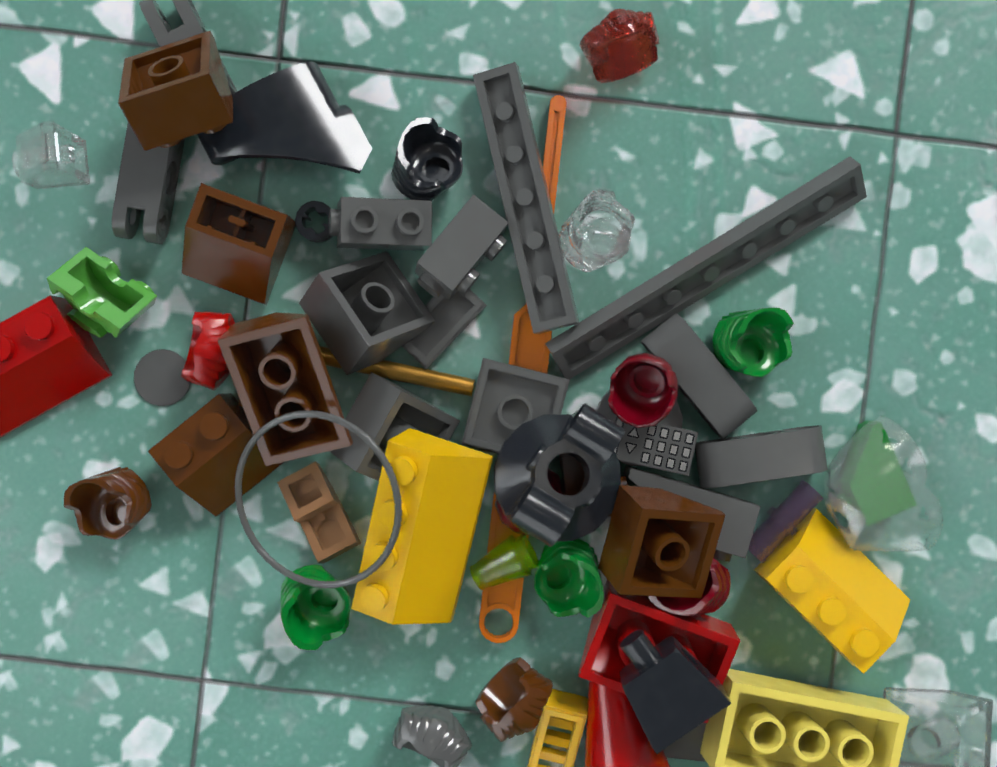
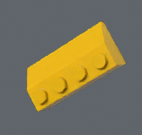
M409 428L388 440L385 456L392 466L400 489L402 518L399 535L394 548L385 562L373 574L357 582L351 609L392 625L451 623L454 618L493 456ZM383 465L359 574L368 569L383 553L389 542L394 525V496L390 480Z

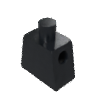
M638 629L621 641L620 648L631 661L619 672L622 687L656 754L731 704L721 682L673 636L667 637L654 646L644 631Z

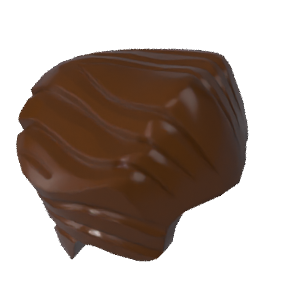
M128 467L113 468L70 485L64 493V507L74 510L79 531L87 536H102L118 540L127 535L152 507L150 494L144 481Z
M521 657L514 658L498 671L480 692L475 702L480 713L483 714L480 718L492 733L494 732L495 737L500 742L505 741L507 738L511 739L515 735L518 736L525 732H531L540 721L543 707L547 704L548 698L551 695L553 683L550 679L538 673L537 670L531 668Z

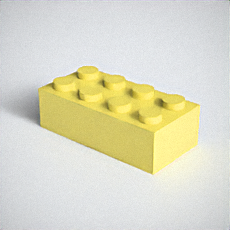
M729 669L723 686L731 704L709 718L705 726L700 754L709 767H898L909 715L887 699Z

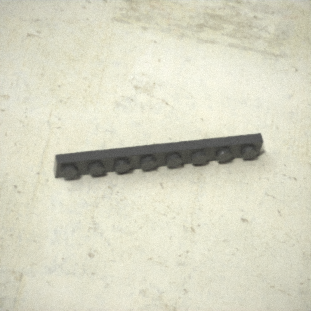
M849 156L582 320L580 324L574 325L545 343L565 379L570 380L663 323L674 313H679L866 198L861 164Z

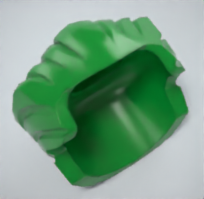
M762 308L729 313V315L723 316L722 320H719L714 331L713 350L715 357L725 368L753 377H763L769 374L777 365L791 357L792 345L788 330L791 329L794 322L785 310H781V308Z
M581 539L557 541L552 547L544 546L534 576V589L554 616L566 617L581 613V615L589 618L602 608L604 590L601 573L598 568L599 562L594 548Z
M317 564L304 566L293 571L295 574L313 580L338 581L322 566ZM288 577L285 578L281 585L280 614L284 630L294 646L304 650H317L323 644V641L337 638L347 631L351 601L346 587H312L296 582Z

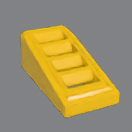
M552 689L536 727L527 767H551L538 764L539 759L563 764V767H574L588 716V699L586 697ZM549 725L571 731V734L552 729H547V727ZM543 743L566 748L567 751L545 747Z

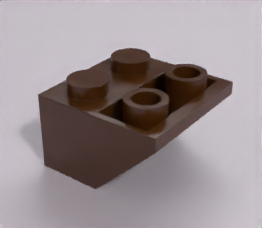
M201 183L185 225L182 274L267 305L296 223L284 213Z

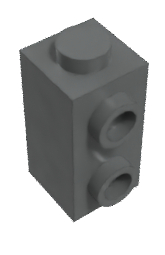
M473 194L417 261L415 274L419 276L417 282L434 297H439L442 294L450 300L457 291L464 295L480 276V273L475 270L485 257L492 261L508 240L503 237V234L509 222Z
M341 197L337 203V209H330L329 236H337V248L425 251L432 245V201Z

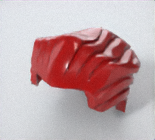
M194 312L191 344L181 374L184 380L215 391L228 378L230 372L218 339L235 323L231 313Z

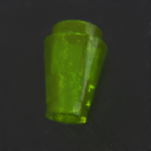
M524 534L516 538L510 535L479 559L477 563L471 565L470 573L477 587L480 590H484L488 587L531 576L532 570L539 567V559L531 542Z

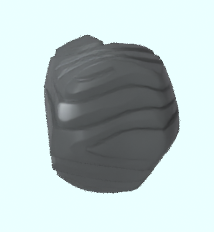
M432 705L402 708L401 717H399L392 741L393 746L399 750L402 747L413 750L432 760L440 767H458L472 747L468 735L457 718L447 708Z

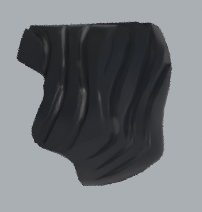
M422 117L411 121L400 138L391 172L392 181L396 188L411 200L433 201L448 190L462 175L463 159L460 137L451 131L438 127L434 118Z

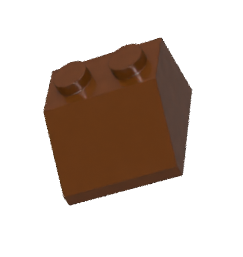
M211 30L124 59L118 104L144 151L159 146L161 148H169L177 145L184 138L202 132L205 134L215 133L223 129L227 124L233 123V98Z
M223 393L215 396L148 450L149 454L177 488L216 517L236 502L235 476L237 466L245 446L253 436L245 411L242 406L238 405L239 402L232 393ZM257 443L252 448L244 467L242 496L284 463L265 466Z
M619 485L598 568L619 595L702 598L726 515L718 509L661 488Z

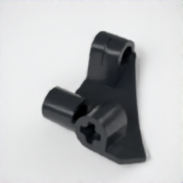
M311 61L268 75L232 94L233 123L227 124L223 129L215 133L205 134L202 132L197 134L211 163L214 165L227 164L238 158H275L313 162L360 174L372 150L352 110L347 105L338 104L319 66Z

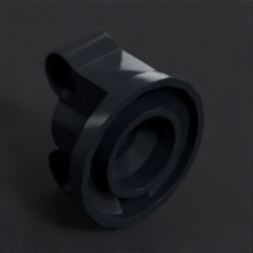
M586 403L572 415L544 414L521 424L503 442L494 464V492L503 514L521 532L539 539L549 547H552L557 541H574L596 531L612 514L619 485H621L620 463L615 454V449L623 438L625 429ZM562 453L573 456L580 462L584 471L582 488L573 496L557 493L550 486L547 479V469L550 462Z

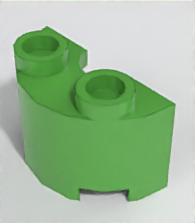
M88 247L83 248L47 277L52 294L60 292L73 307L68 316L84 330L99 338H102L107 333H112L114 338L118 337L152 307L157 298V295L154 294L153 290L146 283L135 281L134 279H131L129 282L122 280L118 266L111 259L99 256Z

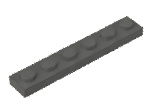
M516 62L474 74L473 78L506 219L509 222L508 227L533 333L541 334L580 324L519 66Z

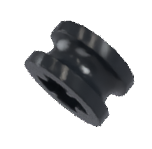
M310 201L302 205L297 211L295 218L296 228L299 233L310 242L322 243L333 237L329 236V211L331 208L320 201ZM314 211H317L322 217L328 216V224H322L325 230L321 233H317L313 228H306V220L311 221L308 215Z

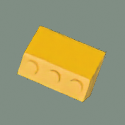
M813 508L754 569L833 648L863 674L896 641L910 603V599L817 508Z

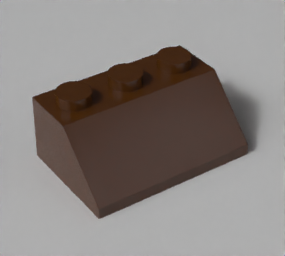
M275 312L237 322L218 339L253 435L269 421L295 411H320L345 419L308 314ZM306 417L288 420L276 425L267 431L256 443L265 466L349 447L353 441L347 428L328 420Z

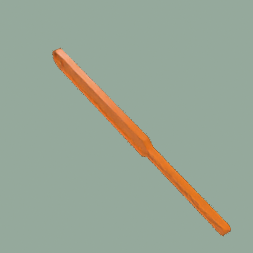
M561 95L554 96L550 101L543 157V171L553 213L567 105L566 99ZM527 304L514 314L508 364L547 374L550 352L545 343L551 340L552 331L541 334L533 333ZM494 492L479 628L487 640L493 643H504L514 637L519 626L529 535L525 536L514 533L501 522L495 507L496 495ZM504 609L511 614L513 625L507 633L495 635L486 629L485 617L491 610Z

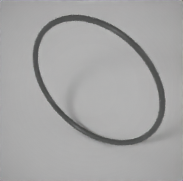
M309 410L295 411L276 417L266 423L251 437L241 454L235 476V500L238 515L243 529L254 548L267 563L281 574L296 582L312 587L339 588L355 584L367 578L389 557L395 546L401 526L402 501L400 489L387 457L373 439L362 429L330 413ZM308 417L337 423L349 429L366 442L386 470L391 483L395 505L392 534L380 557L368 569L354 577L338 581H319L295 574L274 560L261 546L251 530L242 500L244 467L256 442L271 428L285 421Z

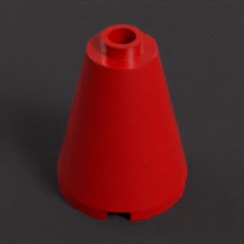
M589 681L584 767H670L664 750L658 754L653 750L626 694Z

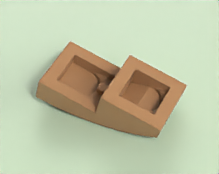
M315 461L277 482L294 521L301 524L318 563L324 564L362 544L341 501L318 462Z

